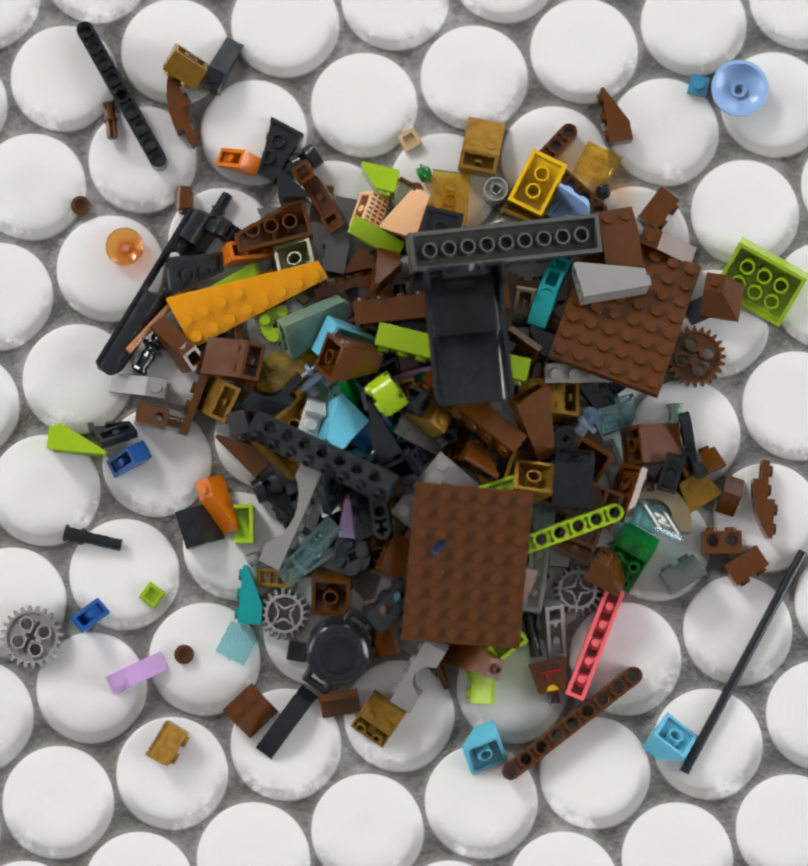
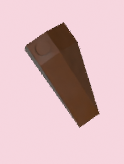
M304 199L284 203L272 213L266 214L262 219L234 234L238 253L271 249L274 246L308 236L313 241V233Z

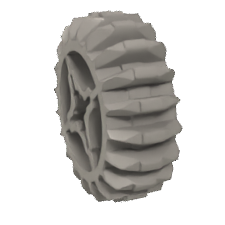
M571 564L569 565V572L564 567L562 568L564 575L559 572L556 574L560 580L553 579L552 582L557 584V587L552 586L551 590H557V593L551 596L553 598L558 596L559 600L564 604V608H568L566 611L567 615L570 614L571 610H574L573 615L577 616L578 610H580L581 615L584 616V609H587L589 613L592 612L590 605L595 608L598 607L594 601H601L597 594H603V590H597L598 586L592 583V588L584 587L581 582V575L585 576L588 566H585L582 571L580 570V564H577L576 570H574ZM575 574L572 586H562L563 581L568 576ZM578 580L579 588L586 591L578 593L576 600V595L572 590L567 589L575 588ZM562 592L572 595L573 605L565 601ZM583 594H592L591 599L585 605L579 606L580 597Z
M281 588L282 594H279L275 589L274 594L276 596L273 597L270 593L267 594L270 598L269 602L265 599L262 600L267 605L262 608L265 611L262 614L265 620L261 621V625L267 623L268 626L264 628V631L267 632L269 629H272L270 636L273 637L276 632L278 633V640H280L281 634H284L285 640H288V634H291L293 639L296 638L294 632L297 631L301 635L302 631L299 628L307 629L303 622H310L309 618H305V614H311V611L304 610V608L309 606V603L302 604L301 602L306 598L303 596L298 599L297 597L300 594L298 591L293 596V589L291 588L288 594H285V588ZM290 598L295 602L288 607H283L277 600ZM273 604L277 609V616L270 622L269 610ZM278 606L285 611L291 609L290 614H288L290 615L289 619L291 622L285 617L280 618L281 610ZM299 606L301 616L298 624H296L292 618V613ZM282 621H286L292 629L279 630L274 626Z

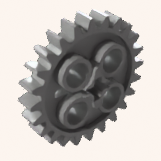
M28 605L27 611L24 607H20L21 613L14 610L15 617L7 616L10 622L3 623L7 628L0 631L5 634V637L0 638V640L5 641L6 644L2 645L1 648H8L5 655L12 654L10 661L18 659V666L24 662V668H28L29 663H31L32 668H36V663L43 667L44 660L50 663V656L53 658L57 657L54 651H61L57 644L63 643V641L59 640V637L64 634L58 633L62 626H56V623L59 621L58 618L51 619L54 615L53 612L46 615V608L40 612V606H36L34 611L31 605ZM29 618L32 621V626L29 629H25L23 622ZM40 621V625L34 633L36 639L30 641L28 634H33L37 622ZM43 627H47L50 632L46 638H43L40 634ZM18 636H21L24 641L20 647H17L14 642ZM29 643L27 652L24 653L23 650H24V648L27 646V644ZM35 644L41 647V652L38 655L32 653V647Z

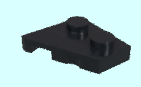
M130 421L105 422V426H94V422L87 423L88 430L102 449L138 437L137 430Z

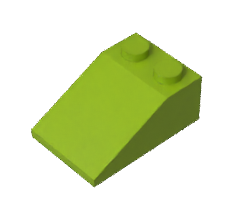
M55 423L54 426H49L46 448L49 451L109 458V453L70 429L66 424Z

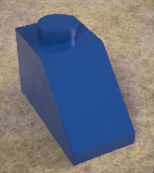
M143 440L125 447L106 462L114 478H117L142 465L152 456Z

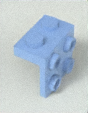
M560 183L558 186V201L546 213V218L590 214L588 199L575 193L570 186Z

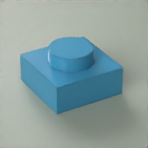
M691 74L687 94L705 98L710 78Z

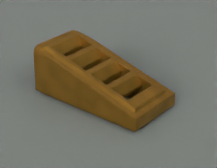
M257 567V587L297 589L298 569L281 568L278 571L275 568ZM264 571L267 572V583H264ZM272 572H275L274 583H272ZM280 572H283L282 584H280ZM288 573H290L289 584H288Z

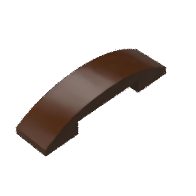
M305 159L293 167L291 172L299 185L303 186L304 190L308 192V196L320 214V220L329 235L346 225L334 198L308 160Z

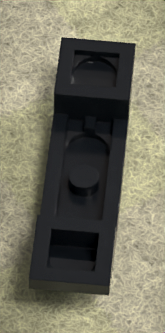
M302 685L256 748L272 759L318 696Z

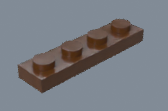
M202 364L196 372L199 375L197 382L193 381L190 389L192 393L191 399L186 400L183 408L186 411L184 418L180 417L177 428L180 429L178 434L187 436L208 379V375L200 374Z

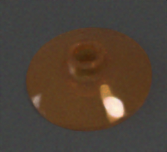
M119 228L113 231L107 238V255L118 265H131L138 261L143 254V240L140 234L131 228ZM124 245L129 246V249L127 251L122 250V247Z

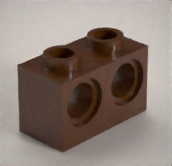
M716 527L705 528V531L701 532V556L742 554V531L736 530V527H725V531H717ZM709 536H713L716 539L714 547L709 546L707 543ZM728 536L735 538L736 543L734 546L727 544L726 538Z

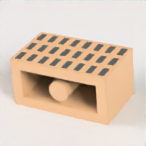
M362 191L349 226L355 215H358L379 227L386 213L389 201L374 191Z

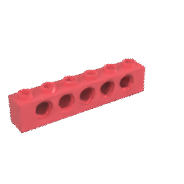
M603 590L601 601L598 603L566 686L565 695L584 701L623 600L624 591H621L619 596L616 597Z

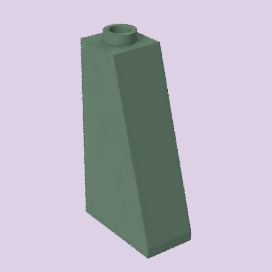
M336 294L277 319L276 322L284 353L293 360L313 346L327 315L343 321L349 318L348 302Z

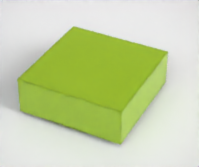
M149 582L139 598L151 607L156 608L166 592L152 582Z

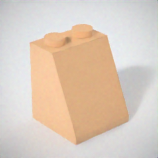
M416 189V191L411 190L380 223L379 228L406 243L405 236L408 233L420 232L426 205H429L430 195H426L427 192Z

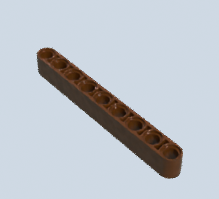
M629 667L507 761L502 766V775L508 780L518 778L642 680L641 670L637 667ZM631 670H635L638 674L635 681H631L628 678V673ZM615 682H620L623 686L622 691L619 693L613 690ZM600 694L607 696V702L604 705H600L597 701ZM584 706L592 708V714L588 717L582 714ZM573 717L576 719L577 725L575 728L570 729L567 726V720ZM556 729L562 733L558 741L553 740L551 737L552 732ZM541 741L546 744V750L542 753L536 750V744ZM527 753L531 756V762L524 765L521 763L520 758L523 754ZM512 765L515 767L516 773L509 777L505 774V769L507 766Z

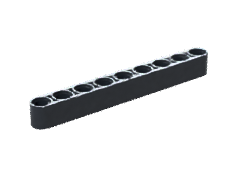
M88 21L80 22L77 26V34L154 170L164 171L168 166L167 157L93 25ZM84 29L91 30L88 35H82ZM93 45L100 46L99 50L95 52L91 51V47ZM102 61L109 62L105 68L100 67V63ZM111 77L118 78L116 83H109ZM120 93L127 94L124 100L118 99ZM135 109V115L128 116V110ZM139 125L145 126L143 132H137L136 128ZM148 141H153L155 144L152 148H145V144ZM158 157L164 159L160 165L154 164L155 159Z

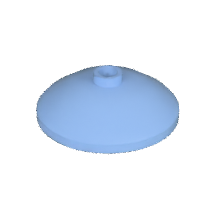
M745 60L730 61L721 66L715 73L711 84L712 97L716 105L725 113L733 116H747L759 110L764 104L768 95V81L764 72L754 63ZM735 89H740L741 94H736Z

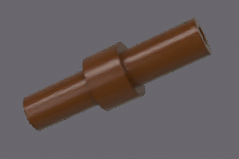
M439 663L438 667L433 671L436 677H439L444 690H446L451 685L445 674L447 671L444 665Z

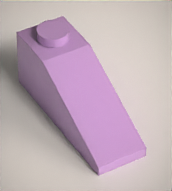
M158 652L105 678L113 695H117L169 668L161 652Z

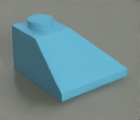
M667 712L648 736L642 748L656 759L683 761L698 736Z
M493 720L475 726L462 746L471 774L508 761Z

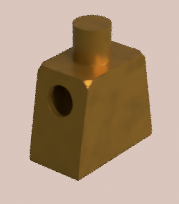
M689 466L683 467L681 477L684 481L678 484L677 488L680 496L686 502L690 513L722 494L707 476L695 479Z

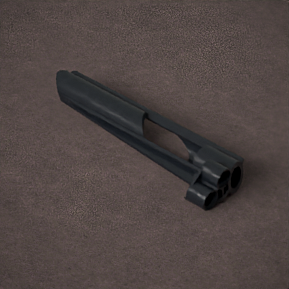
M189 207L95 361L97 368L109 376L122 371L137 350L136 348L129 354L125 348L167 304L166 298L169 297L168 284L162 292L148 291L166 262V257H169L172 252H177L180 256L205 253L215 238L225 244L235 241L234 234L241 229L219 214L214 216L203 210Z

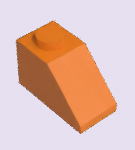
M221 148L216 166L242 175L256 176L261 158L246 150Z

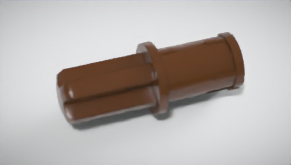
M106 101L102 103L104 110L103 123L106 124L107 139L114 140L118 136L116 126L118 118L115 114V102Z

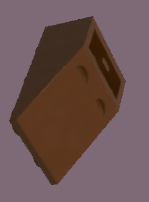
M208 337L200 374L257 386L266 345L246 340Z

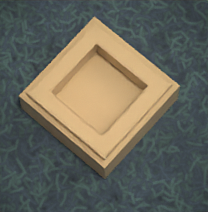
M414 128L397 136V140L406 154L423 145Z

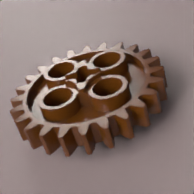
M687 326L685 333L680 330L668 365L670 369L667 372L674 373L673 380L677 377L680 378L678 384L685 381L686 387L690 383L693 384V388L697 387V383L704 387V381L711 384L710 377L716 380L718 378L716 373H722L719 366H725V363L721 361V359L726 358V355L721 354L725 348H719L722 340L716 342L717 334L711 337L710 329L706 333H704V327L697 331L696 326H693L692 331ZM687 340H693L696 344L695 348L687 347ZM680 348H683L689 354L680 351ZM704 349L711 350V358H706L703 355ZM694 353H697V354H698V355H697V358H698V359H696L695 361H693V360H692V355H693ZM678 356L685 357V365H680L677 362ZM702 361L708 362L710 365L706 366ZM694 366H701L703 373L700 375L696 374Z

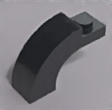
M296 371L288 382L275 392H264L254 386L243 399L241 406L255 413L262 411L266 414L279 412L287 408L296 398V394L292 391L296 392L302 385L300 382L301 374Z

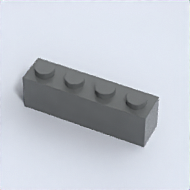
M335 197V202L346 225L331 235L328 233V238L324 237L322 249H325V254L320 257V263L326 274L345 276V268L347 267L352 235L347 233L358 201L356 199Z

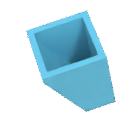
M341 393L326 403V417L321 421L317 438L344 449L369 420Z

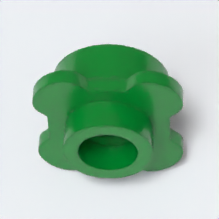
M420 164V168L416 169L419 179L422 183L426 181L432 182L430 168Z

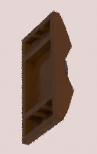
M593 482L591 509L578 510L575 507L557 508L551 505L552 496L538 503L575 517L608 504H618L621 506L625 494ZM612 507L609 515L615 518L617 517L618 509ZM598 514L592 515V524L597 525L600 522ZM614 523L601 528L611 531Z

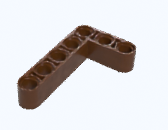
M570 123L563 125L539 151L554 159H558L575 141L578 132L576 126ZM570 130L573 136L568 138L563 132ZM558 144L561 149L553 151L550 146ZM566 169L561 183L564 185L573 183L575 185V193L589 198L590 214H594L593 210L595 208L607 211V206Z

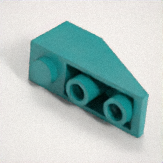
M243 565V569L239 570V580L242 581L241 588L237 589V600H240L239 608H235V619H238L237 623L261 625L263 618L262 608L264 606L249 566Z

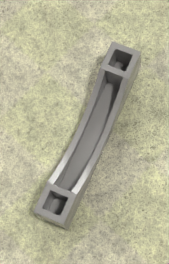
M300 464L295 475L299 495L295 516L281 535L265 544L259 561L278 571L284 566L287 567L291 560V556H289L291 550L296 548L299 542L297 539L298 534L302 533L306 526L304 522L306 516L309 517L314 508L312 506L313 500H316L319 496L317 484L324 477L321 473Z

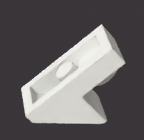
M307 396L298 429L317 437L321 421L326 417V402Z

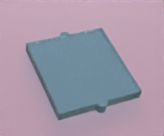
M231 621L216 652L228 657V660L232 659L244 666L260 635L248 630L246 626L242 627Z

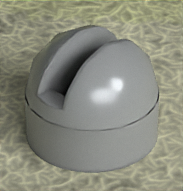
M260 551L245 555L246 561L250 566H258L261 563L259 561Z

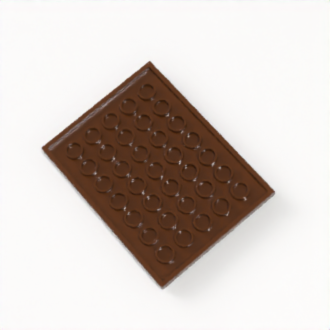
M641 247L644 266L640 268H645L647 275H650L651 286L647 293L580 305L575 285H573L547 358L657 398L702 266L686 260L682 262L676 258L660 254L657 251ZM600 253L597 255H587L582 260L585 263L604 264Z
M415 481L401 639L519 649L534 492Z

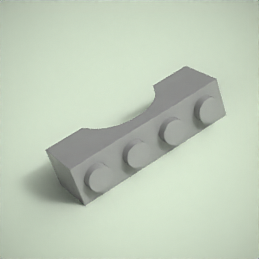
M420 641L417 649L420 651L417 655L413 653L408 662L411 666L408 670L404 668L399 677L402 680L400 685H394L390 692L393 695L390 702L410 713L423 692L417 683V671L427 667L437 668L449 645L439 642Z

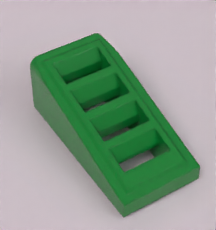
M355 378L339 381L341 393L356 405L362 397Z

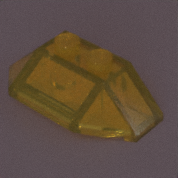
M282 347L263 358L259 381L256 387L264 392L280 390L296 371L299 374L307 371L304 367L305 364H308L310 368L315 365L318 355L311 350L312 348H309L292 360L284 353Z

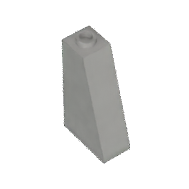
M574 262L571 269L580 305L646 294L651 286L650 275H647L645 268Z

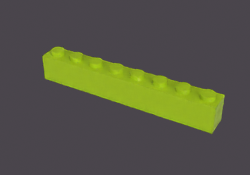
M380 322L374 347L379 352L388 354V352L396 353V356L400 358L412 357L420 363L431 362L427 333ZM510 354L514 386L525 385L531 359Z

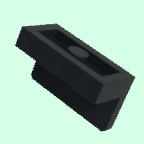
M667 452L656 489L675 495L687 453L684 452L683 456Z

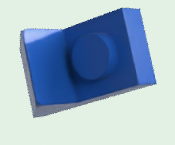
M96 598L71 616L70 620L81 633H85L105 618L110 611L99 598Z

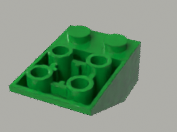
M631 523L623 525L610 547L619 557L626 578V583L622 590L628 594L657 549L660 541Z

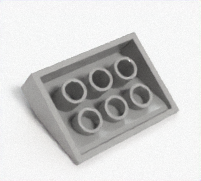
M442 452L436 456L420 476L423 482L442 484V482L451 485L480 486ZM414 494L403 496L391 510V513L410 529Z

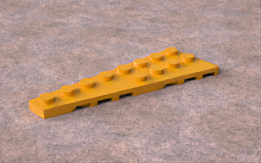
M318 260L169 296L166 298V301L184 334L196 346L207 342L208 337H216L327 279L328 276Z

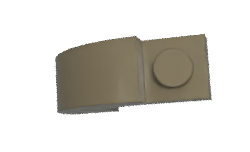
M657 484L653 485L652 491H650V488L642 487L639 500L661 503L668 510L670 519L678 532L691 533L690 510L684 499L677 492L674 495L656 489ZM670 523V533H676Z

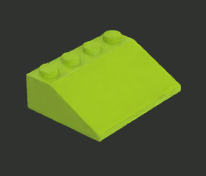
M744 237L739 241L721 273L745 286L741 307L777 327L782 323L808 279V273Z

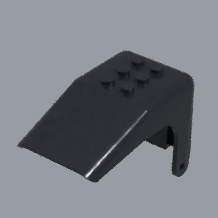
M505 260L455 266L427 267L423 269L422 286L436 403L441 407L507 401L514 396L504 302V282L507 279Z

